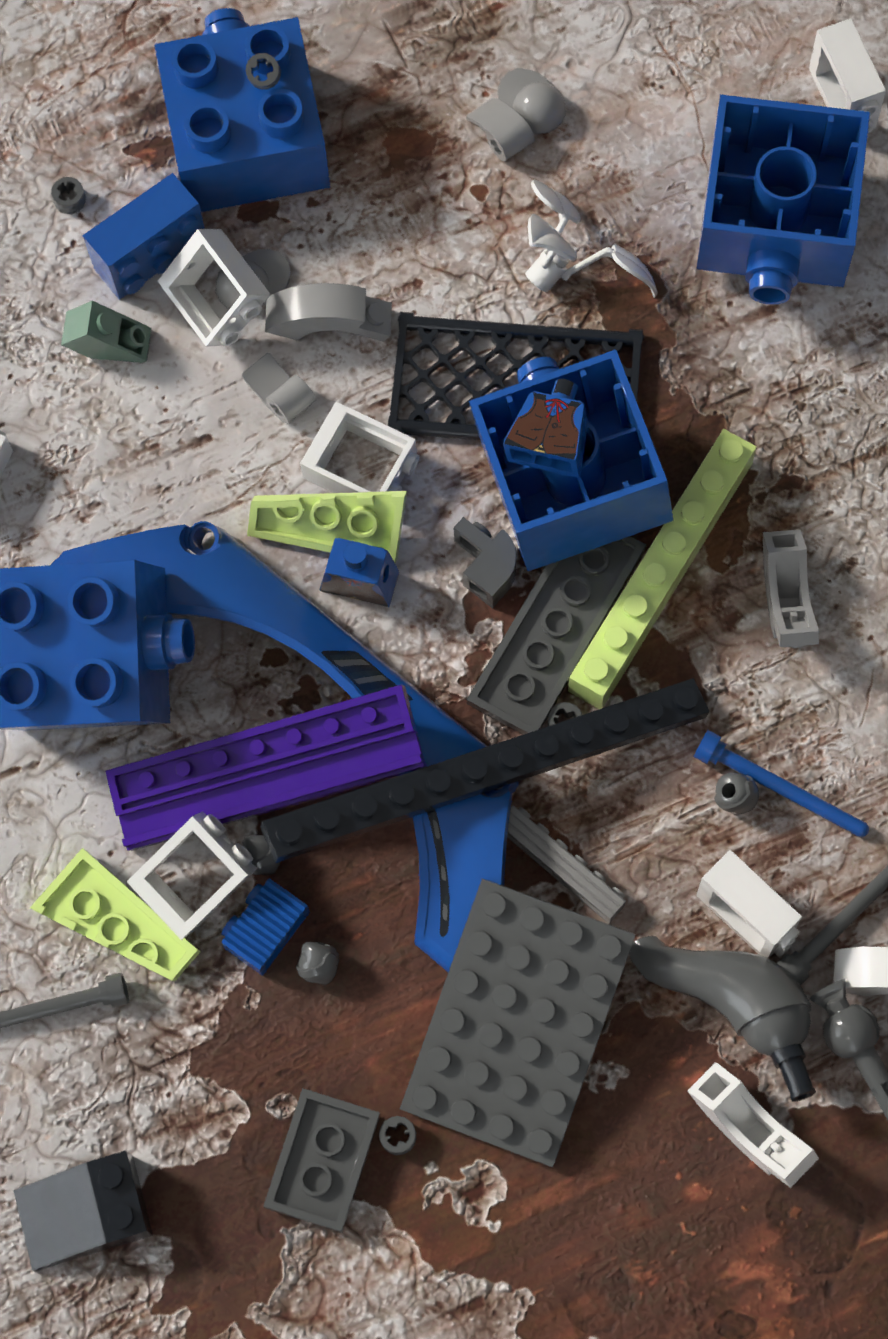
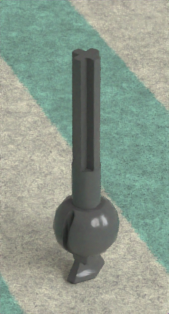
M844 978L825 986L809 999L824 1008L829 1015V1018L826 1019L823 1025V1037L827 1047L840 1058H853L888 1120V1070L874 1047L880 1036V1027L877 1018L868 1008L861 1004L850 1006L846 999V980Z

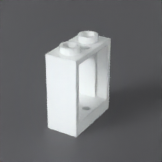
M852 19L817 30L809 70L827 107L870 112L869 134L876 128L886 89Z
M197 229L158 280V283L206 347L230 346L241 337L242 329L261 312L262 304L270 296L269 291L222 229ZM213 260L217 262L241 294L221 320L195 287V283Z
M335 402L300 463L302 477L333 493L371 492L325 470L348 430L400 455L379 492L402 491L401 481L405 474L410 476L414 472L420 455L417 454L416 439L341 403Z
M203 811L192 816L127 881L134 891L181 940L193 933L257 870L251 863L253 857L249 851L239 843L234 845L224 834L226 831L224 825L211 814L206 815ZM193 833L234 874L195 913L155 872Z
M731 850L702 877L696 896L759 955L769 959L775 953L780 958L794 944L795 938L800 934L796 927L802 916Z

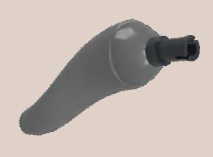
M646 936L633 941L629 956L646 980L662 988L697 998L715 1008L729 1021L736 1034L744 1037L749 1046L760 1054L771 1056L775 1068L781 1070L792 1102L801 1101L816 1094L803 1061L806 1055L802 1047V1043L808 1036L811 1024L809 1014L811 1003L801 985L785 968L765 956L744 951H695L668 947L656 936Z

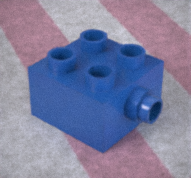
M222 8L207 15L204 21L205 30L202 35L154 44L180 181L199 203L201 212L331 188L325 142L298 17L250 26L245 22L243 14L239 10ZM258 53H267L273 56L281 69L279 82L268 90L254 87L246 75L248 60ZM266 62L259 63V70L253 73L254 78L259 75L261 81L268 80L267 74L273 72V66L271 65L268 68Z
M720 94L696 270L745 275V279L749 283V296L759 303L769 305L787 302L790 299L792 288L798 282L844 288L856 245L870 112Z
M617 350L561 369L555 359L551 357H539L530 360L522 365L517 372L519 384L469 401L484 452L527 571L674 521L668 481ZM557 379H566L575 383L578 386V390L574 400L581 401L585 404L588 425L579 478L508 462L503 446L504 439L528 395L534 391L551 395Z
M137 560L0 568V729L26 731L170 723L169 669H174L176 664L188 663L193 660L195 636L189 619L173 618L171 614H167L165 568Z

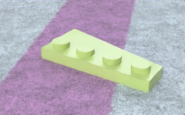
M407 491L254 496L250 505L247 536L325 552H331L335 538H342L384 548L389 551L396 563Z
M83 848L30 907V909L173 982L179 978L201 952L186 938L181 940L147 903Z

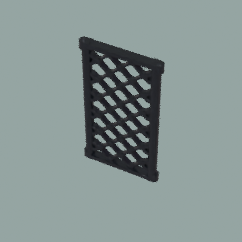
M400 312L398 316L399 334L391 409L387 426L406 435L480 440L476 425L466 424V419L462 415L470 407L469 401L484 396L493 388H507L502 383L503 380L512 373L518 372L522 365L535 356L547 357L543 353V349L547 347L548 341L565 342V347L569 351L567 356L557 362L559 368L571 359H575L578 362L584 361L579 353L584 349L585 344L602 345L604 353L617 350L618 354L621 352L622 346L633 347L632 368H627L623 364L622 366L628 380L631 381L630 386L637 401L642 341L645 339L641 329H629V332L434 318L414 316L413 312ZM407 331H418L422 342L411 351L406 352ZM438 333L455 334V339L459 345L449 353L441 354L432 342L437 338ZM475 335L489 336L496 347L484 357H479L469 347V344L473 342ZM512 338L528 339L532 351L522 359L516 360L505 348L511 343ZM424 348L430 349L439 359L426 370L420 369L412 360V357ZM460 351H466L476 362L463 373L458 372L449 363V360ZM497 354H503L512 364V367L501 375H495L486 366V362ZM404 364H409L418 373V377L407 385H402ZM441 366L446 367L455 376V379L444 388H438L429 379V375ZM478 369L484 370L492 379V382L481 391H475L465 380ZM420 382L427 383L435 392V395L423 404H418L408 393ZM457 385H463L472 395V398L460 407L454 406L445 396L447 392ZM402 397L406 398L415 408L409 415L408 420L398 419L400 398ZM441 400L450 408L452 413L447 417L446 423L429 421L425 410L434 402Z

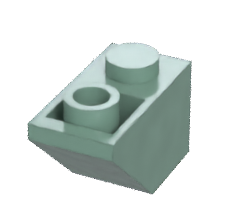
M92 300L66 312L61 346L91 359L143 363L147 361L152 328Z

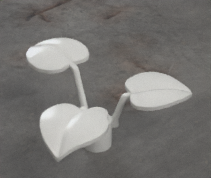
M535 179L531 182V188H533L535 194L548 207L556 211L560 219L555 229L536 214H532L529 217V246L545 248L540 257L525 273L527 278L537 288L547 293L560 277L567 281L572 274L603 257H610L623 269L650 287L653 297L658 294L654 280L646 266L632 253L616 244L611 248H604L567 269L568 260L574 262L578 257L574 248L560 235L568 219L576 224L581 221L580 214L576 207L561 193Z

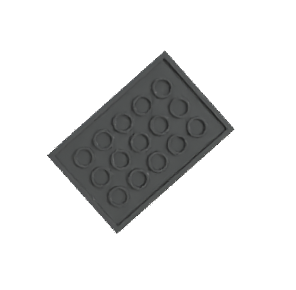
M483 878L400 1110L553 1167L636 934Z

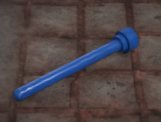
M707 730L693 756L705 764H708L709 761L715 765L717 762H720L742 775H749L755 782L858 837H864L869 833V826L864 821L725 748L727 744L720 741L722 737L710 730Z

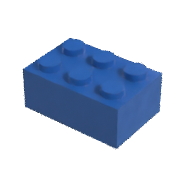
M171 173L86 232L83 238L94 270L120 300L127 294L132 295L138 292L145 282L157 273H164L196 230L205 229L199 203L179 179Z

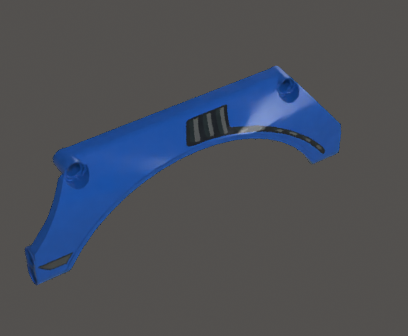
M200 521L191 527L185 524L164 527L95 542L63 551L51 564L63 565L137 560L165 568L167 614L212 618L239 624L266 634L296 650L325 671L352 699L398 685H404L427 766L487 747L480 739L229 533L210 522ZM213 532L215 536L214 543L209 549L204 550L202 540L207 533ZM518 782L506 785L499 790L485 792L486 795L479 794L413 817L419 853L420 881L415 945L447 972H449L481 880L484 878L504 886L506 845L512 793L515 792Z

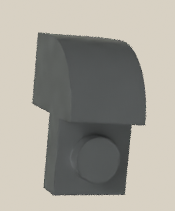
M463 517L454 526V541L476 558L463 572V586L493 609L509 591L515 580L516 549L511 537L504 529L492 540L491 533L482 524L476 521L472 524Z

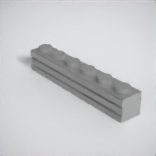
M513 805L510 809L507 838L604 921L610 924L624 908L626 900L623 898L625 895L618 888L613 887L611 889L604 883L606 879L599 872H591L586 867L587 863L579 855H571L567 851L568 847L560 839L556 841L548 835L550 833L544 825L541 823L536 825L530 820L531 815L522 807L517 809Z

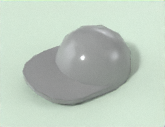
M517 68L507 72L501 79L498 87V99L520 114L529 124L533 134L548 133L556 129L563 122L566 115L564 99L560 91L553 87L541 74L529 69Z
M261 249L243 256L244 260L269 291L270 296L287 288L290 281V265L287 258L279 251ZM221 269L216 280V294L219 301L230 309L241 294Z

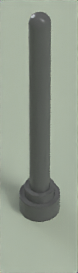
M888 865L800 952L794 951L791 955L787 953L777 962L800 985L809 978L808 972L812 969L811 963L888 888Z
M122 972L105 976V981L99 982L98 987L1 1011L0 1028L101 1002L104 1006L111 1004L112 1007L129 1004V994Z

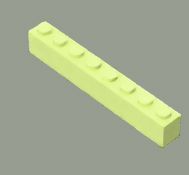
M723 428L672 511L674 521L663 525L570 675L568 692L598 709L604 707L753 464L757 446Z

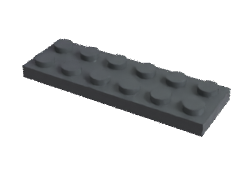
M629 536L546 565L468 696L467 705L523 735L541 729L548 718L549 712L555 706L567 686L570 675L603 624L644 554L646 544Z

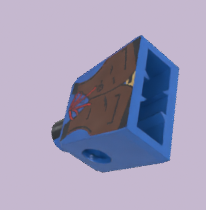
M557 379L551 395L536 391L528 395L503 442L508 462L580 477L588 418L585 404L574 400L578 390V386L575 383L566 379Z
M335 538L320 585V591L390 608L399 570L388 550L360 542Z

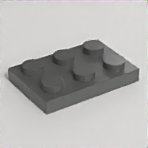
M302 1088L263 1207L343 1233L379 1122L380 1112Z

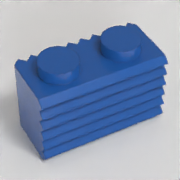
M270 878L264 886L258 883L251 890L245 901L248 904L246 910L242 913L241 917L234 915L227 922L221 933L224 936L221 942L224 949L262 976L310 913L308 905Z

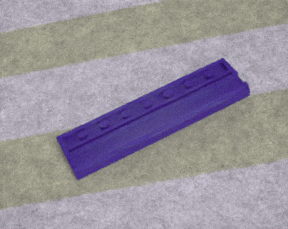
M398 685L119 766L105 772L115 814L119 816L124 839H122L123 847H126L127 851H134L168 841L192 816L202 811L206 815L211 814L215 816L223 825L409 773L427 767L423 757L406 688L404 685Z

